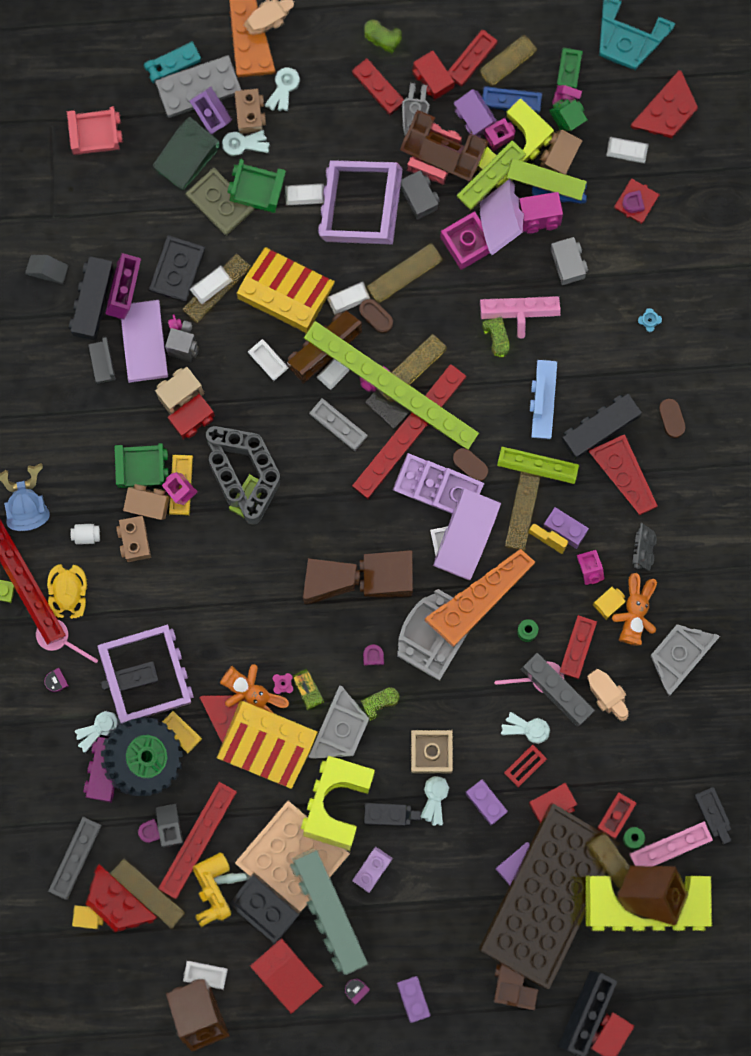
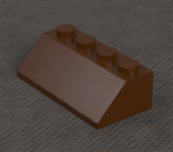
M347 311L343 314L341 312L338 313L328 327L326 325L323 326L348 344L362 333L361 321ZM308 341L303 344L304 348L299 352H293L288 357L289 361L287 362L289 369L303 384L332 359V357Z

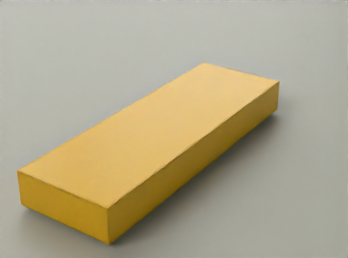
M173 455L172 473L178 472L183 474L191 484L193 456ZM170 496L169 514L190 515V500L186 504L181 505L175 503Z

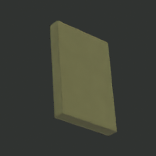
M213 168L185 194L227 236L254 211V208L229 201L230 194L227 193L229 182Z

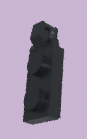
M153 661L114 672L120 692L158 682ZM107 680L101 682L103 691L110 689Z
M714 787L694 795L710 832L714 837H719L722 845L729 843L731 839L727 831L731 830L730 822Z
M365 803L364 824L405 826L410 825V820H421V811H411V806Z

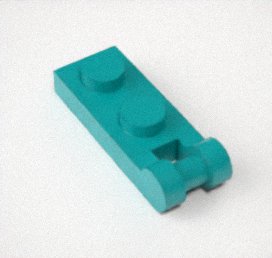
M193 42L155 60L146 62L144 67L146 71H149L151 81L155 83V80L173 75L200 62L201 58ZM159 66H161L163 69L160 72H158L156 69Z

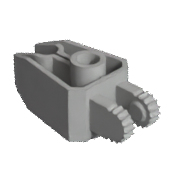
M410 83L409 98L402 102L405 136L417 110L428 114L430 105L425 100L427 85L421 87V100L413 99L416 87L414 83Z

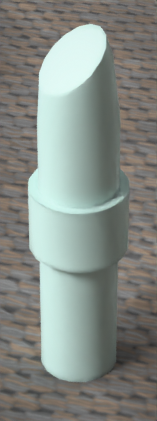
M230 873L220 875L214 878L216 884H233L246 881L250 876L247 873Z

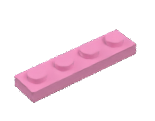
M704 821L629 855L634 866H655L706 844L713 839Z

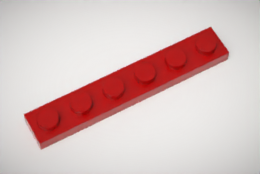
M221 782L217 784L159 886V890L177 899L193 871V866L197 864L237 793L235 790Z

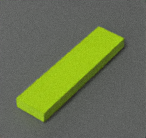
M511 141L457 195V198L472 210L507 175L511 159L521 161L526 156V153Z
M513 158L511 159L506 176L508 179L553 193L559 192L560 195L579 201L582 200L587 182Z
M501 447L497 466L575 484L579 468L578 464L506 447Z

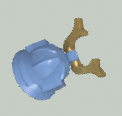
M41 463L36 466H28V472L31 474V478L28 481L12 483L8 480V470L0 473V481L8 491L13 492L8 502L4 503L7 526L12 530H32L43 525L49 519L50 512L44 504L43 495L38 496L31 490L36 485L37 474L43 468Z

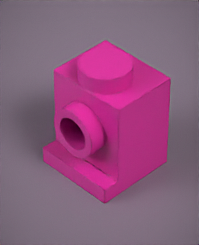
M505 118L484 129V136L489 141L488 143L493 151L514 139L515 129L512 123H508ZM502 133L504 136L499 138L497 134Z
M178 472L170 474L162 485L174 502L181 505L186 504L198 492L185 476Z

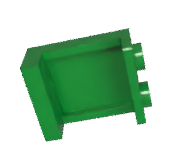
M240 159L239 165H234L232 176H235L234 183H229L227 191L230 194L229 201L275 213L286 170L278 169L277 173L244 165V160Z
M158 443V446L141 447L115 445L117 487L128 488L134 487L135 484L147 487L162 486L169 476V470L165 468V460H168V449H164L163 443Z

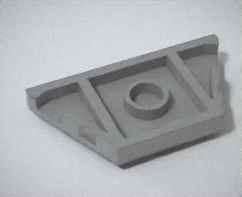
M676 625L651 654L652 661L669 696L720 637L719 635Z
M339 686L310 752L309 758L311 759L328 758V756H354L367 726L368 716L342 686Z

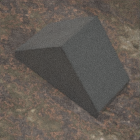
M31 255L25 274L63 284L69 266L48 255Z

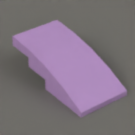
M510 179L480 201L481 224L489 252L492 255L523 233L524 213L519 209V198L514 194L515 184Z
M159 300L132 303L126 318L121 319L128 381L137 382L167 378L166 351Z
M407 453L393 491L453 514L462 490L465 488L480 494L484 483Z
M464 488L457 507L453 511L448 528L444 532L433 566L470 581L490 535L501 503Z

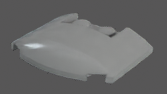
M437 589L434 591L435 594L421 599L407 616L399 635V651H397V654L401 659L440 681L468 633L455 647H452L424 621L428 615L453 599V597Z

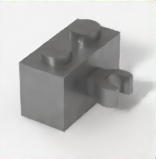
M184 321L181 331L171 328L165 346L168 356L191 362L193 357L196 358L199 346H197L194 334H190L192 329L191 322Z

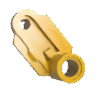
M220 852L193 866L194 873L203 890L199 893V896L203 902L209 900L211 904L210 909L196 915L197 921L201 920L199 922L201 927L215 919L222 921L231 916L228 905L214 881V878L230 870L226 858Z

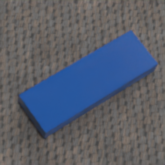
M484 87L483 100L488 108L509 110L521 98L535 113L540 114L542 93Z

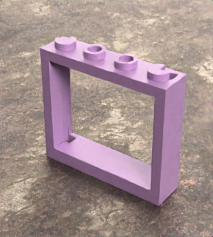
M330 161V165L326 170L327 186L324 187L325 201L321 207L322 223L319 224V235L326 242L393 244L403 170L399 164L391 162ZM339 171L388 172L380 232L331 230Z
M168 625L98 645V651L120 723L135 718L149 717L191 704V698H194L191 687H187L184 680L188 679L185 667H180L179 660L182 659L179 648L175 649L173 641L176 640L174 631L169 629ZM164 634L183 698L127 715L108 650Z

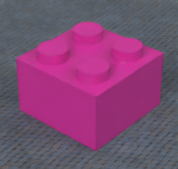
M559 192L519 199V209L524 213L523 232L535 233L543 228L553 230L561 225L563 212Z
M475 211L441 231L442 241L461 270L490 253L481 221Z

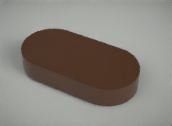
M366 299L360 304V315L377 332L387 333L392 329V317L376 301Z
M665 399L659 407L665 432L672 438H678L685 431L683 416L679 404L675 400Z
M461 448L454 453L453 462L465 475L480 482L487 477L488 468L486 464L471 451Z

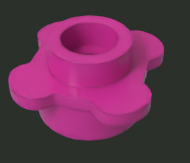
M173 314V319L168 320L170 329L173 328L181 331V320H176L175 314Z
M287 673L282 676L278 674L273 676V681L275 682L273 690L276 694L281 692L291 693L293 691V686H291L292 675Z

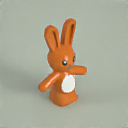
M632 573L630 575V596L626 603L628 613L614 614L612 616L614 622L625 621L619 641L640 646L642 645L641 634L644 628L651 634L656 632L655 626L644 618L649 609L648 601L657 585L655 579H649L640 594L639 574Z
M255 664L250 666L247 678L231 666L220 681V684L236 693L226 700L225 704L227 707L235 705L244 698L247 703L271 713L273 712L265 705L267 702L280 708H286L289 705L286 698L271 694L262 686L254 685L258 670Z

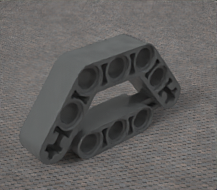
M218 426L210 427L206 432L207 444L212 451L209 455V464L227 503L232 507L240 508L247 523L257 524L262 519L280 486V473L260 435ZM237 438L240 442L238 444H231L230 440ZM252 442H257L259 446L256 448H251L249 444ZM224 451L249 456L260 478L249 499H247ZM217 458L223 460V462L219 465L213 463V461ZM260 459L268 461L265 465H260L257 462ZM228 475L231 476L232 479L228 482H224L221 480L222 477ZM269 476L276 477V480L274 482H268L266 478ZM236 492L240 494V497L232 499L230 495ZM259 493H265L267 497L265 499H259L257 498V495ZM255 505H257L256 514L253 513L252 516H250L249 512L252 513L255 509Z

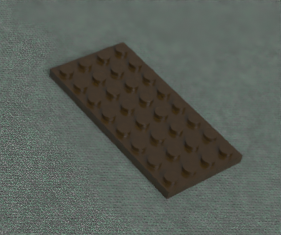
M550 804L478 950L539 986L549 989L586 914V876H604L619 842L557 805Z

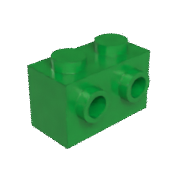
M561 99L553 104L554 108L549 110L560 130L572 131L587 121L583 113L584 108L579 101L576 102V100L565 99L563 101Z

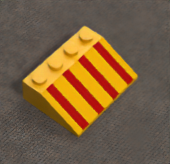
M265 247L243 280L237 296L239 300L307 333L335 282Z
M240 701L217 758L292 789L310 752L317 732L252 704Z

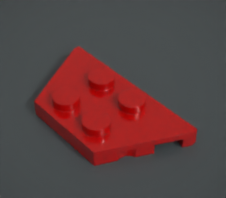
M680 70L631 124L632 129L647 130L648 133L661 134L662 136L673 138L696 112L698 107Z
M201 696L200 699L223 744L239 702L231 707H227L225 702L232 696Z
M99 864L94 871L95 875L90 886V894L87 897L86 905L115 932L128 927H138L146 922L149 924L153 923L157 917Z

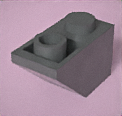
M171 804L156 807L162 847L184 844L177 805Z

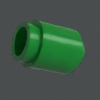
M533 620L522 621L517 630L518 637L524 642L533 641L538 634L537 624ZM530 627L532 632L527 633L524 628Z
M635 827L628 829L623 835V843L630 849L640 847L645 840L643 831ZM632 834H636L638 836V840L636 842L631 840Z

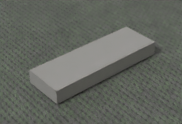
M321 399L309 413L354 451L368 437L367 434L324 399Z

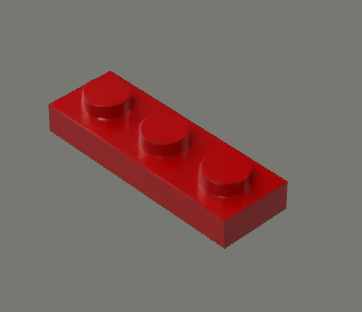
M481 30L449 69L448 73L453 81L462 87L496 46L497 40L484 30Z
M368 59L352 70L354 76L389 115L402 106L403 98Z
M577 616L560 668V674L579 679L597 621Z

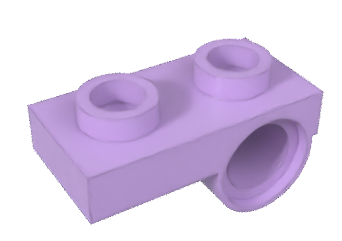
M375 847L353 879V882L367 892H370L393 858Z

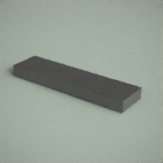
M82 817L48 892L68 900L102 825Z

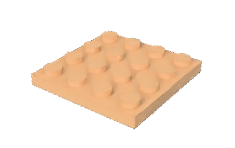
M287 801L235 864L249 876L256 873L301 912L310 900L307 895L305 896L301 892L298 885L301 880L299 876L296 877L290 867V864L293 863L291 858L313 848L316 849L330 878L350 853L343 848L304 837V830L301 829L304 817H308Z

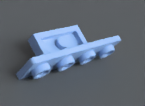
M537 360L536 380H532L531 392H535V398L530 402V411L533 412L531 438L551 439L557 372L556 361Z

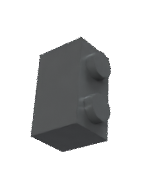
M421 170L402 179L400 185L417 220L438 210V203L440 202L436 192L432 193L429 187L431 183L428 176H423Z

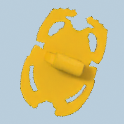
M62 564L56 565L50 570L47 582L49 595L54 594V597L49 596L48 599L50 608L58 618L64 617L63 614H60L64 610L74 613V615L70 616L71 619L83 616L86 599L81 598V596H85L87 589V579L84 571L77 565H72L70 570H65ZM58 572V576L55 577L53 584H51L54 574ZM76 573L81 577V579H82V581H83V585H82L80 579L77 577ZM54 602L57 603L60 610L55 609ZM78 603H81L80 609L77 610V611H74V608L76 607V605H77Z

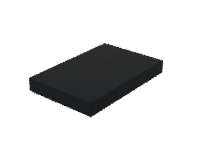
M168 235L149 291L187 303L191 292L190 288L193 286L205 247Z
M256 873L251 875L229 903L232 908L274 944L278 942L301 913Z

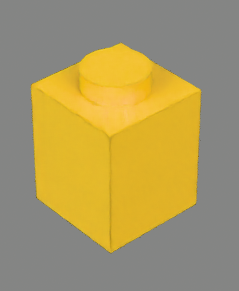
M611 587L594 602L593 606L607 620L625 604V596L618 588L615 590Z
M75 906L72 926L99 929V925H103L104 921L92 909L84 906Z

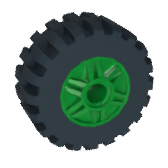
M135 718L118 724L116 729H112L108 733L110 737L103 742L105 750H101V757H104V762H101L102 769L106 768L107 773H105L107 779L112 780L111 784L115 788H120L121 792L125 794L147 796L162 792L163 788H168L171 785V780H176L178 776L176 771L181 769L182 763L179 762V757H183V753L178 750V746L181 745L179 739L175 740L174 736L176 734L172 729H167V724L158 722L157 719Z

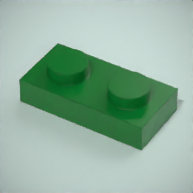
M563 48L557 87L565 85L576 89L582 51Z

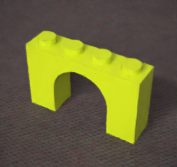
M520 98L507 111L506 117L525 136L526 145L523 151L526 153V156L521 161L527 162L529 159L533 160L540 153L539 149L543 145L547 146L550 144L549 142L554 130ZM486 147L484 156L478 166L480 172L497 156L488 147ZM505 176L495 187L499 188L509 179Z
M328 756L327 761H322L319 770L322 776L320 780L315 782L313 791L316 792L314 799L310 798L307 807L310 813L308 818L304 817L301 829L304 830V837L350 851L357 827L331 818L324 809L323 800L331 790L339 787H346L368 794L375 770Z

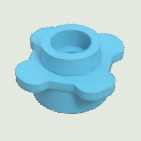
M650 308L645 311L643 316L638 318V323L643 324L648 332L654 331V327L662 321V318Z

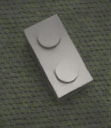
M574 237L552 243L551 252L562 285L585 279L588 268L585 260L582 261L580 257L582 253L580 243H576Z

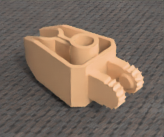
M266 0L260 5V8L252 13L244 23V26L250 34H261L272 27L276 29L284 23L283 19L287 16L289 10L293 8L294 2L292 0H281L280 2L278 0Z
M599 669L589 674V685L591 691L598 699L596 703L599 708L608 714L613 712L619 721L628 719L629 712L624 704L626 693L621 686H616L611 678Z

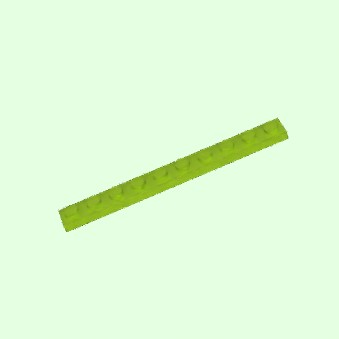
M314 321L304 336L305 340L463 448L469 449L479 434L316 321Z

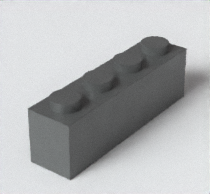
M538 653L520 669L577 727L595 711Z

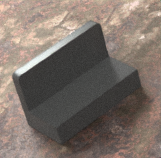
M106 337L102 338L103 342L88 344L97 384L116 380L109 342Z

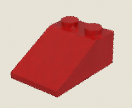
M283 939L278 941L251 965L252 969L291 1013L322 987Z

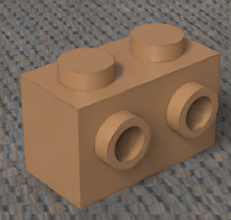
M258 89L235 91L239 133L249 134L263 131L262 126L266 125L265 113L261 114L260 107H264L263 95H259Z
M560 130L557 133L554 132L549 142L551 144L549 149L545 150L540 160L542 163L540 167L566 175L582 140L564 130Z
M140 484L128 487L123 511L160 520L166 519L170 495L165 494V490L154 488V491L146 490L147 486Z
M139 516L119 520L120 526H117L118 538L123 540V545L120 546L122 558L125 557L127 562L151 558L144 517Z

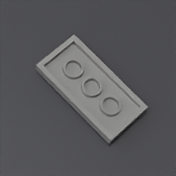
M229 56L155 80L168 118L193 110L194 108L190 100L210 86L219 100L234 96L235 91H241Z

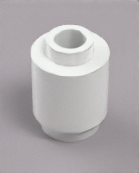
M75 524L74 529H71V541L75 540V544H95V542H100L99 526H94V524Z

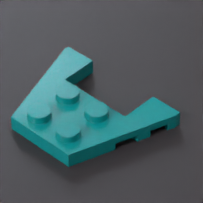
M604 0L599 56L636 70L673 30L675 23L659 17L652 34H648L614 20L621 1Z

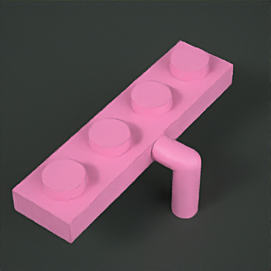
M559 297L480 300L481 319L517 318L518 338L525 337V317L560 316Z

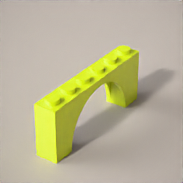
M586 876V926H592V930H605V926H612V930H625V926H632L633 930H645V926H653V930H665V926H672L653 919L639 918L625 911L613 893L610 876ZM686 876L685 888L689 895L677 925L673 926V930H685V926H693V930H705V926H711V876Z

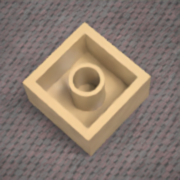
M188 367L178 369L173 374L174 377L168 381H162L158 384V389L155 390L158 399L170 415L196 395H204L202 385Z
M452 731L411 732L412 773H452Z

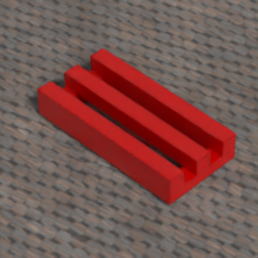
M532 745L504 774L519 787L547 758ZM534 751L535 754L512 775L510 772ZM539 756L541 760L518 781L516 778Z

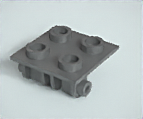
M641 523L638 532H636L635 542L638 544H635V547H638V549L634 550V553L637 554L633 555L632 564H634L635 569H642L643 567L650 571L651 565L654 563L653 546L656 545L657 537L655 531Z

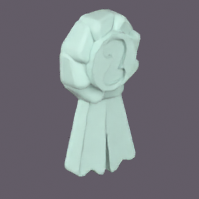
M286 67L278 71L275 78L278 88L265 104V107H270L272 111L275 109L278 101V110L288 111L289 92L296 89L299 83L297 72Z
M259 131L246 137L238 132H231L223 139V149L231 156L241 155L245 149L269 153L268 147L270 143L263 142L266 141L264 131Z
M104 711L96 716L94 725L75 730L77 740L87 737L78 745V747L83 749L84 753L90 749L98 737L101 735L109 736L108 733L112 729L117 728L119 719L116 714Z
M512 712L509 713V717L505 720L513 725H501L503 728L501 735L526 734L529 741L537 744L547 740L550 734V728L546 721L535 718L526 722Z
M433 776L425 784L424 791L428 801L421 814V818H425L427 822L432 820V825L443 824L441 800L447 797L449 786L444 778Z

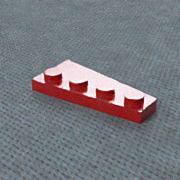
M625 434L589 450V453L639 515L658 507Z

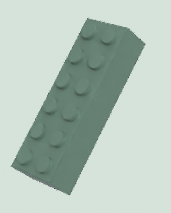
M313 848L291 858L293 863L290 864L294 875L296 877L299 876L301 880L298 883L301 892L305 896L307 895L310 900L307 902L309 910L313 915L316 914L318 918L315 921L317 928L321 934L324 933L326 939L323 940L325 946L335 956L332 958L336 970L338 972L342 971L346 975L367 965L318 851Z

